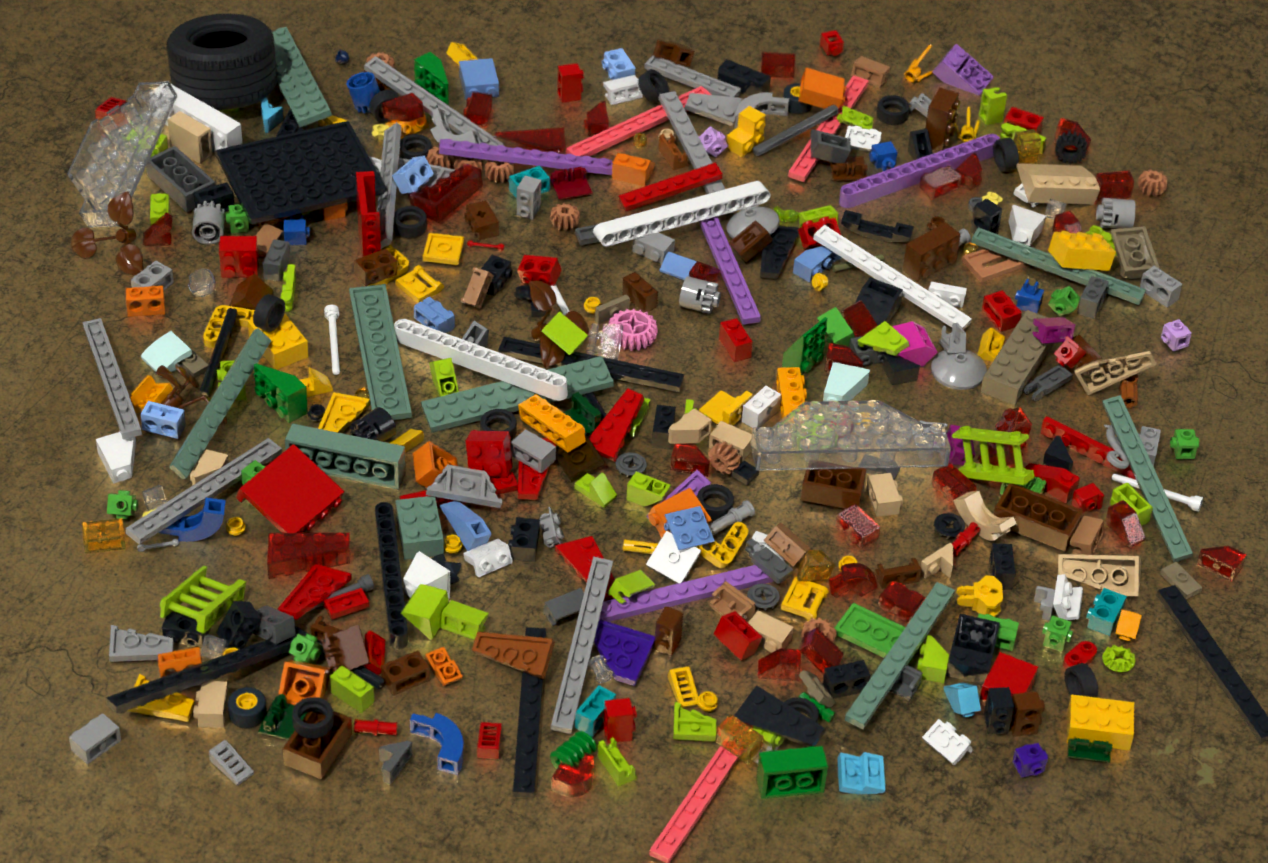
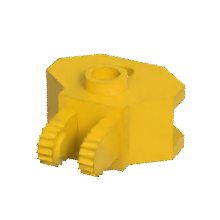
M986 575L979 582H974L973 586L963 585L957 587V594L959 595L957 598L958 605L972 607V611H977L979 614L984 615L990 614L993 617H996L1001 612L1000 604L1003 602L1002 583L994 576Z

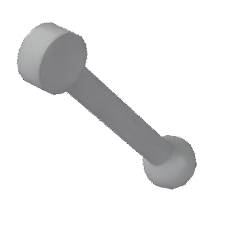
M173 539L170 542L150 545L138 544L137 550L143 552L145 549L173 545L176 547L179 545V540Z

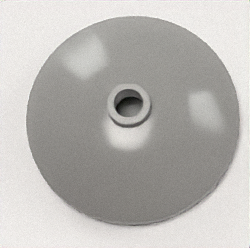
M762 206L743 209L734 214L728 221V235L731 238H735L755 220L771 235L779 226V216L774 210Z
M966 349V353H947L943 350L933 358L931 372L934 378L942 385L952 389L967 390L975 388L983 382V376L987 372V367L983 359L970 350Z

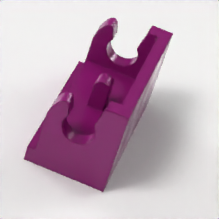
M1064 317L1034 319L1033 324L1039 328V332L1035 331L1032 333L1041 343L1064 342L1066 336L1071 339L1073 338L1076 324Z
M950 425L944 437L949 465L952 466L954 464L964 465L966 462L962 460L965 458L963 440L952 438V434L962 427L957 425ZM970 440V441H971V448H972V455H973V458H974L975 455H976V454H975V449H974V444H973V440Z

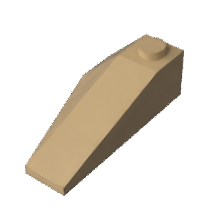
M1146 351L1092 361L1075 369L1074 372L1087 395H1090L1153 367L1157 363L1151 352Z
M1058 554V574H1065L1067 578L1103 590V588L1125 596H1139L1141 556Z

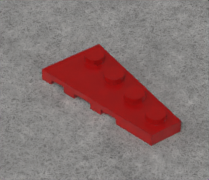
M627 388L590 435L589 440L601 456L616 462L618 451L622 449L625 443L624 438L632 428L631 423L633 419H636L644 402L642 394Z
M542 438L543 440L552 443L557 448V445L550 441L548 438ZM519 461L518 499H538L549 467L540 473Z
M593 536L555 545V552L558 555H562L566 564L569 567L572 566L580 579L583 578L586 582L593 557L604 559ZM610 573L604 601L615 599L612 595L609 596L607 594L615 581L612 573Z
M315 564L278 607V610L293 616L294 620H297L352 580V573Z

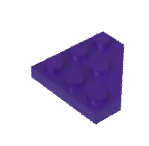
M599 619L594 645L614 679L635 686L654 647L655 636Z

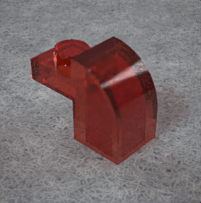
M860 563L842 565V572L828 579L831 595L835 598L850 590H854L862 597L878 588L875 573L866 565Z
M586 753L577 768L561 762L552 776L551 791L567 797H578L586 794L592 788V776L595 772V766L593 765L594 756Z

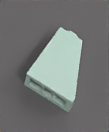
M833 362L824 390L822 406L842 409L868 385L870 370Z

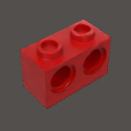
M1011 107L1004 123L1017 125L1039 134L1042 130L1044 117Z
M828 216L823 217L814 223L812 220L806 221L798 229L804 250L823 246L815 241L808 234V231L815 234L826 225L841 235L836 217L830 219Z
M524 255L517 269L521 283L528 284L531 281H541L549 286H555L562 271L558 258Z
M1003 290L984 296L982 310L1000 332L1017 326L1021 320L1022 312Z

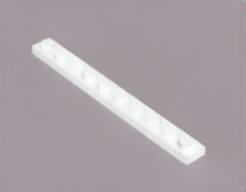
M826 225L814 234L813 239L873 278L903 289V297L948 326L952 327L953 323H959L964 330L971 323L972 318Z

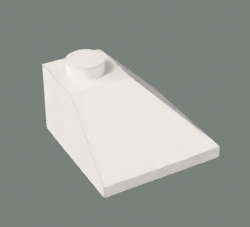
M419 551L403 578L405 594L411 597L418 585L424 584L447 590L448 599H450V571Z

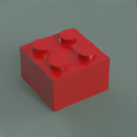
M220 236L219 258L221 278H249L253 274L258 276L257 236Z
M471 431L465 440L468 468L486 471L488 476L507 477L513 467L509 431Z

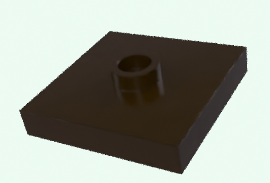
M585 435L586 442L567 453L563 449L556 451V461L571 483L605 464L587 435Z

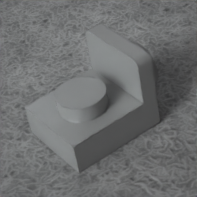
M923 93L918 98L914 96L909 103L911 105L909 113L916 108L927 117L928 107L932 100Z
M1037 586L1034 602L1041 603L1042 619L1050 621L1054 607L1055 589Z

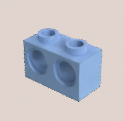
M622 48L604 52L602 66L608 72L610 79L615 80L635 75V67Z
M420 156L409 160L392 177L401 194H413L419 190L421 185L426 184L434 173L426 157Z
M148 401L140 414L142 430L179 439L186 427L183 409Z

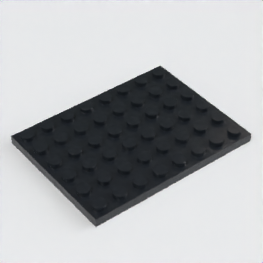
M349 121L215 150V156L251 225L356 201V172L374 171L375 196L384 194L387 189Z

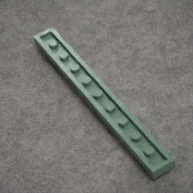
M981 228L976 230L971 240V243L1073 280L1079 284L1087 286L1091 276L1109 281L1107 293L1130 303L1140 305L1146 289L1095 270L1063 268L1049 253Z
M259 328L252 332L170 464L169 468L180 478L186 479L253 372L254 364L259 362L272 341Z
M1121 395L1103 400L1102 405L1129 461L1145 500L1153 507L1152 516L1173 562L1191 558L1193 552Z
M936 582L846 713L844 721L861 729L865 728L953 598L954 589Z

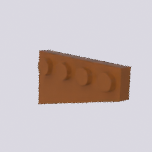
M477 632L472 651L479 656L545 679L555 642L551 638Z

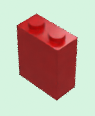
M1000 652L982 685L980 699L986 701L989 688L1010 687L1012 697L1013 694L1030 692L1036 680L1038 666Z

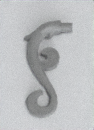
M1104 424V427L1107 428V440L1114 449V451L1108 452L1106 458L1113 466L1125 469L1129 466V461L1123 452L1118 438L1115 436L1112 425Z

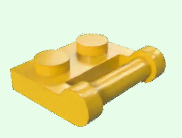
M421 265L415 266L413 271L396 279V286L416 303L423 302L424 299L433 297L444 289V284L433 279L425 272ZM418 277H421L432 287L428 288L424 283H422L418 279Z
M794 577L781 604V610L802 616L807 621L811 618L816 619L817 610L829 591L823 585ZM812 592L816 596L809 609L804 606Z

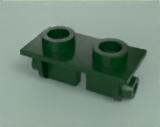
M1077 737L1068 740L1069 758L1110 763L1112 744L1108 741L1094 740L1092 743L1088 739Z

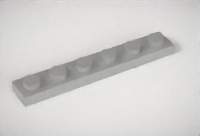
M653 55L645 63L646 70H656L664 77L693 88L702 86L712 95L738 97L741 94V88Z

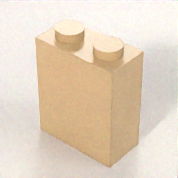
M181 111L168 119L171 147L176 146L186 156L200 164L213 156L211 130L209 127Z

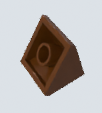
M755 220L733 238L729 245L747 263L771 243L773 239L769 232Z
M253 274L238 284L229 306L255 310L260 299L267 294L273 295L274 290L256 274Z

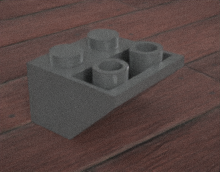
M812 129L811 157L834 163H845L851 152V139Z

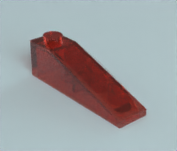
M564 127L494 133V138L545 151L562 153V150L566 148Z

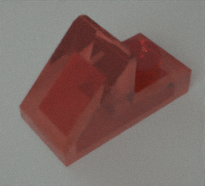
M166 212L143 232L144 246L171 245L172 215Z

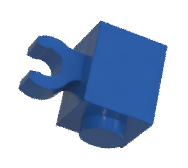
M891 141L873 144L869 153V159L873 162L876 169L882 168L883 171H886L887 167H895L897 150Z
M300 215L299 220H294L293 216L290 217V220H284V241H288L290 245H306V238H310V227H306V219L304 220L303 215Z
M1026 279L1021 291L1017 290L1015 300L1017 301V308L1020 310L1038 313L1042 304L1044 290L1038 288L1039 283L1037 281L1034 286H1031L1029 279Z

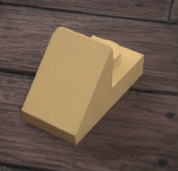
M948 543L921 561V576L924 579L936 574L939 570L948 578H951L953 568V545L951 543Z

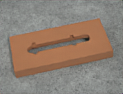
M986 248L962 257V262L981 283L1031 266L1016 259H1009L989 267H983L982 265L988 264L990 261L994 262L1008 257Z

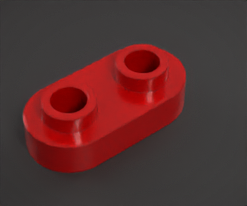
M1089 641L1078 643L1065 655L1063 661L1064 668L1066 669L1080 663L1090 664L1096 657L1097 647Z

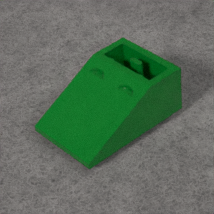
M432 52L414 59V83L449 106V83L441 59Z
M826 317L804 333L783 353V368L800 367L801 375L809 372L815 364L823 360L827 331Z
M257 363L254 364L255 392L266 401L269 407L276 410L278 415L288 423L308 414L306 386L296 376Z

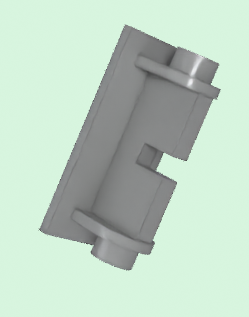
M548 507L549 513L541 515L540 524L543 531L544 544L548 548H552L557 543L563 544L564 534L559 527L561 520L558 513L554 514L552 509Z

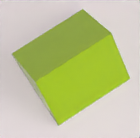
M560 311L542 329V332L569 355L577 351L588 336Z
M420 584L401 612L406 619L430 640L434 638L439 630L442 611L449 603L447 590Z

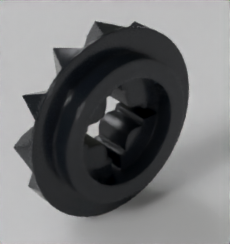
M944 513L937 516L934 521L935 532H939L940 537L945 535L947 539L949 537L956 539L957 535L965 530V522L956 514Z

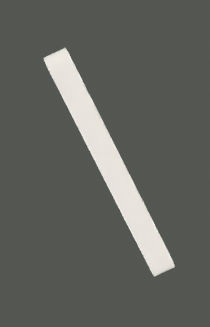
M754 181L603 222L595 226L593 234L603 246H611L760 205L769 200L771 193L760 181Z
M408 319L397 320L394 324L397 342L441 359L452 358V363L553 400L561 401L568 396L567 380L562 375Z

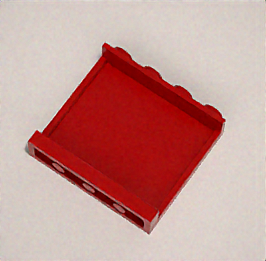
M374 171L356 172L358 230L362 257L381 251L380 212H376Z
M293 444L240 487L236 499L241 503L244 500L251 503L287 537L285 545L288 546L292 541L296 543L302 537V533L305 530L310 531L316 525V521L319 518L323 520L329 514V510L332 507L334 509L337 508L343 501L341 498L345 491Z

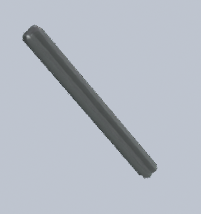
M831 105L753 147V153L756 156H760L838 114V107Z

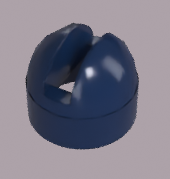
M340 49L337 52L335 61L340 64H346L350 58L349 54Z

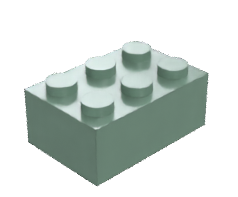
M427 496L395 500L396 519L404 560L414 559L419 551L428 557L444 554V539L435 497Z

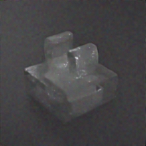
M1049 199L1045 216L1061 222L1067 204Z
M160 484L142 491L147 510L149 511L167 502L163 487Z
M207 634L204 636L201 656L210 659L222 656L226 649V640Z

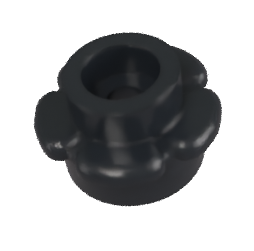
M319 404L311 406L308 417L312 421L320 422L325 413V408Z

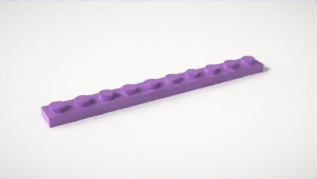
M440 139L439 154L567 170L569 168L573 170V168L582 166V168H586V172L612 175V160L607 158L582 157L573 154L542 152L536 149L526 150L520 147L510 148L503 145L494 146L486 143L477 144L469 141H454L452 139Z
M718 217L698 221L742 324L760 322L761 316Z
M756 565L633 594L629 598L624 596L622 598L626 601L625 603H619L616 599L604 601L599 619L610 622L664 609L666 606L672 607L713 597L712 593L723 585L725 581L737 590H741L756 584L774 582V580Z

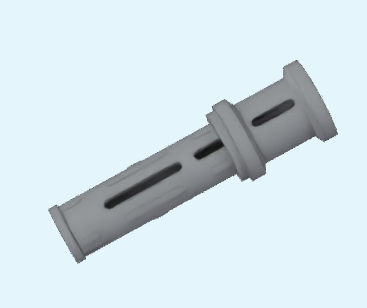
M745 500L737 508L729 509L726 515L708 524L712 536L736 522H742L748 516H754V507L748 500Z

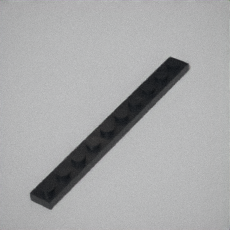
M503 337L498 349L499 353L543 364L540 344ZM564 351V359L552 366L560 367L599 356L576 351L569 355ZM603 357L613 379L680 392L684 381V374Z
M1176 585L1159 589L1157 597L1259 743L1267 742L1268 715Z
M526 627L525 636L546 638V628ZM523 671L513 797L534 798L543 679Z
M295 636L278 644L264 640L106 697V705L116 714L124 713L137 706H144L148 702L163 699L165 696L182 692L184 689L192 686L201 685L203 682L211 679H217L222 675L237 672L239 669L253 666L258 662L272 659L277 655L289 653L291 642Z

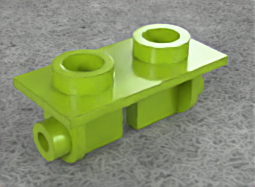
M843 106L842 114L837 116L839 123L849 126L852 124L867 130L872 129L873 117Z

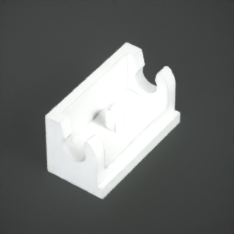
M635 75L603 82L604 88L607 90L605 97L611 105L642 98V93L638 86V78Z

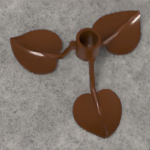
M124 192L110 200L107 208L110 219L117 221V225L123 229H119L115 236L95 239L92 229H78L71 238V247L78 256L91 258L97 251L95 242L117 239L120 243H124L120 247L122 252L116 255L118 268L126 274L138 275L144 270L143 256L139 247L131 244V242L135 241L137 235L136 231L127 225L133 220L134 210L130 193Z
M531 281L528 284L534 306L542 312L547 311L541 321L537 322L538 326L532 329L531 335L536 342H540L543 366L548 368L560 363L565 355L564 350L542 332V329L547 325L543 322L551 313V306L556 304L557 299L554 290L548 284L541 281ZM576 311L568 312L565 316L588 335L589 328L583 316Z
M178 363L175 364V368L186 379L183 385L179 383L164 365L158 367L156 375L164 377L175 386L161 404L183 409L200 400H204L207 403L211 400V397L203 395L182 404L184 399L180 393L189 383L198 388V381ZM226 415L223 419L224 426L227 424Z

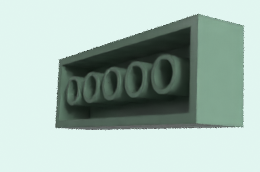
M293 423L285 438L286 450L294 444L325 474L399 490L406 474L405 446Z

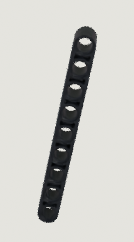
M380 502L375 506V523L389 644L394 649H403L408 644L407 620L401 614L405 604L394 513L390 503Z

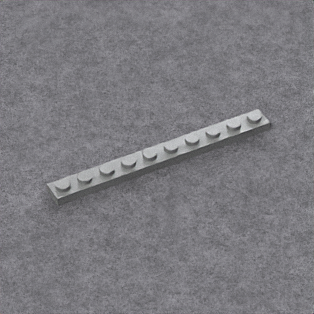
M375 56L364 65L365 71L373 73L375 78L432 117V110L439 108L445 111L450 129L460 135L473 130L479 133L481 143L504 146V143Z
M676 92L659 94V101L693 168L697 169L712 164ZM721 179L703 185L707 194L725 190Z
M397 122L384 131L380 178L387 189L384 194L378 195L377 212H380L381 249L391 244L393 235L397 185L392 175L398 171L402 127Z
M101 318L82 322L122 438L127 439L142 435L140 424Z
M267 438L128 526L125 534L139 545L204 504L206 497L213 498L242 480L241 470L254 460L265 465L281 455L282 448Z
M593 557L550 730L568 734L572 732L575 713L578 708L613 565L612 560Z

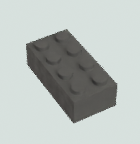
M176 146L145 160L147 176L165 193L169 194L186 212L195 209L193 192L216 186L215 181Z

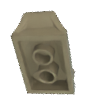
M1145 226L1112 229L1110 231L1121 266L1120 274L1126 279H1139L1151 267L1156 266L1160 268Z

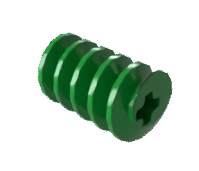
M578 731L555 751L551 752V763L560 773L565 774L566 770L572 771L574 766H579L580 761H585L586 757H590L592 752H596L598 749L597 744L589 734Z

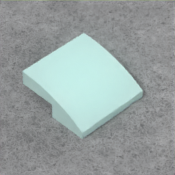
M170 331L153 342L143 352L141 358L155 372L161 365H164L172 372L176 370L175 364L191 356L192 351Z

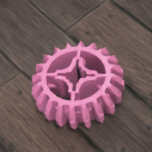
M626 308L625 312L620 310L618 314L615 313L610 318L608 325V336L612 340V344H617V348L623 347L624 350L630 349L631 352L633 349L639 351L640 348L646 349L647 346H651L658 333L656 320L653 319L652 315H648V312L643 313L641 309L635 311L634 308L633 310Z

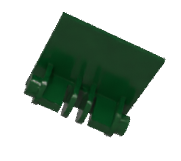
M279 694L272 701L258 733L285 740L290 739L295 731L292 719L295 705L288 704L285 695ZM307 713L301 716L300 720H303Z

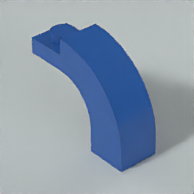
M206 497L204 507L199 513L192 516H184L159 533L179 536L178 540L180 542H193L208 538L216 533L222 525L226 500Z
M413 713L410 718V733L437 741L442 747L437 756L438 770L458 775L463 764V737L457 725L439 713H435L433 719Z

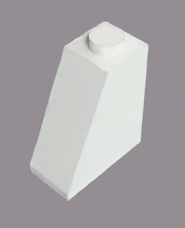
M1013 205L1008 221L1012 240L1030 246L1043 231L1046 216Z
M117 432L96 439L98 454L113 484L132 478L136 449L135 437L123 439L121 433Z

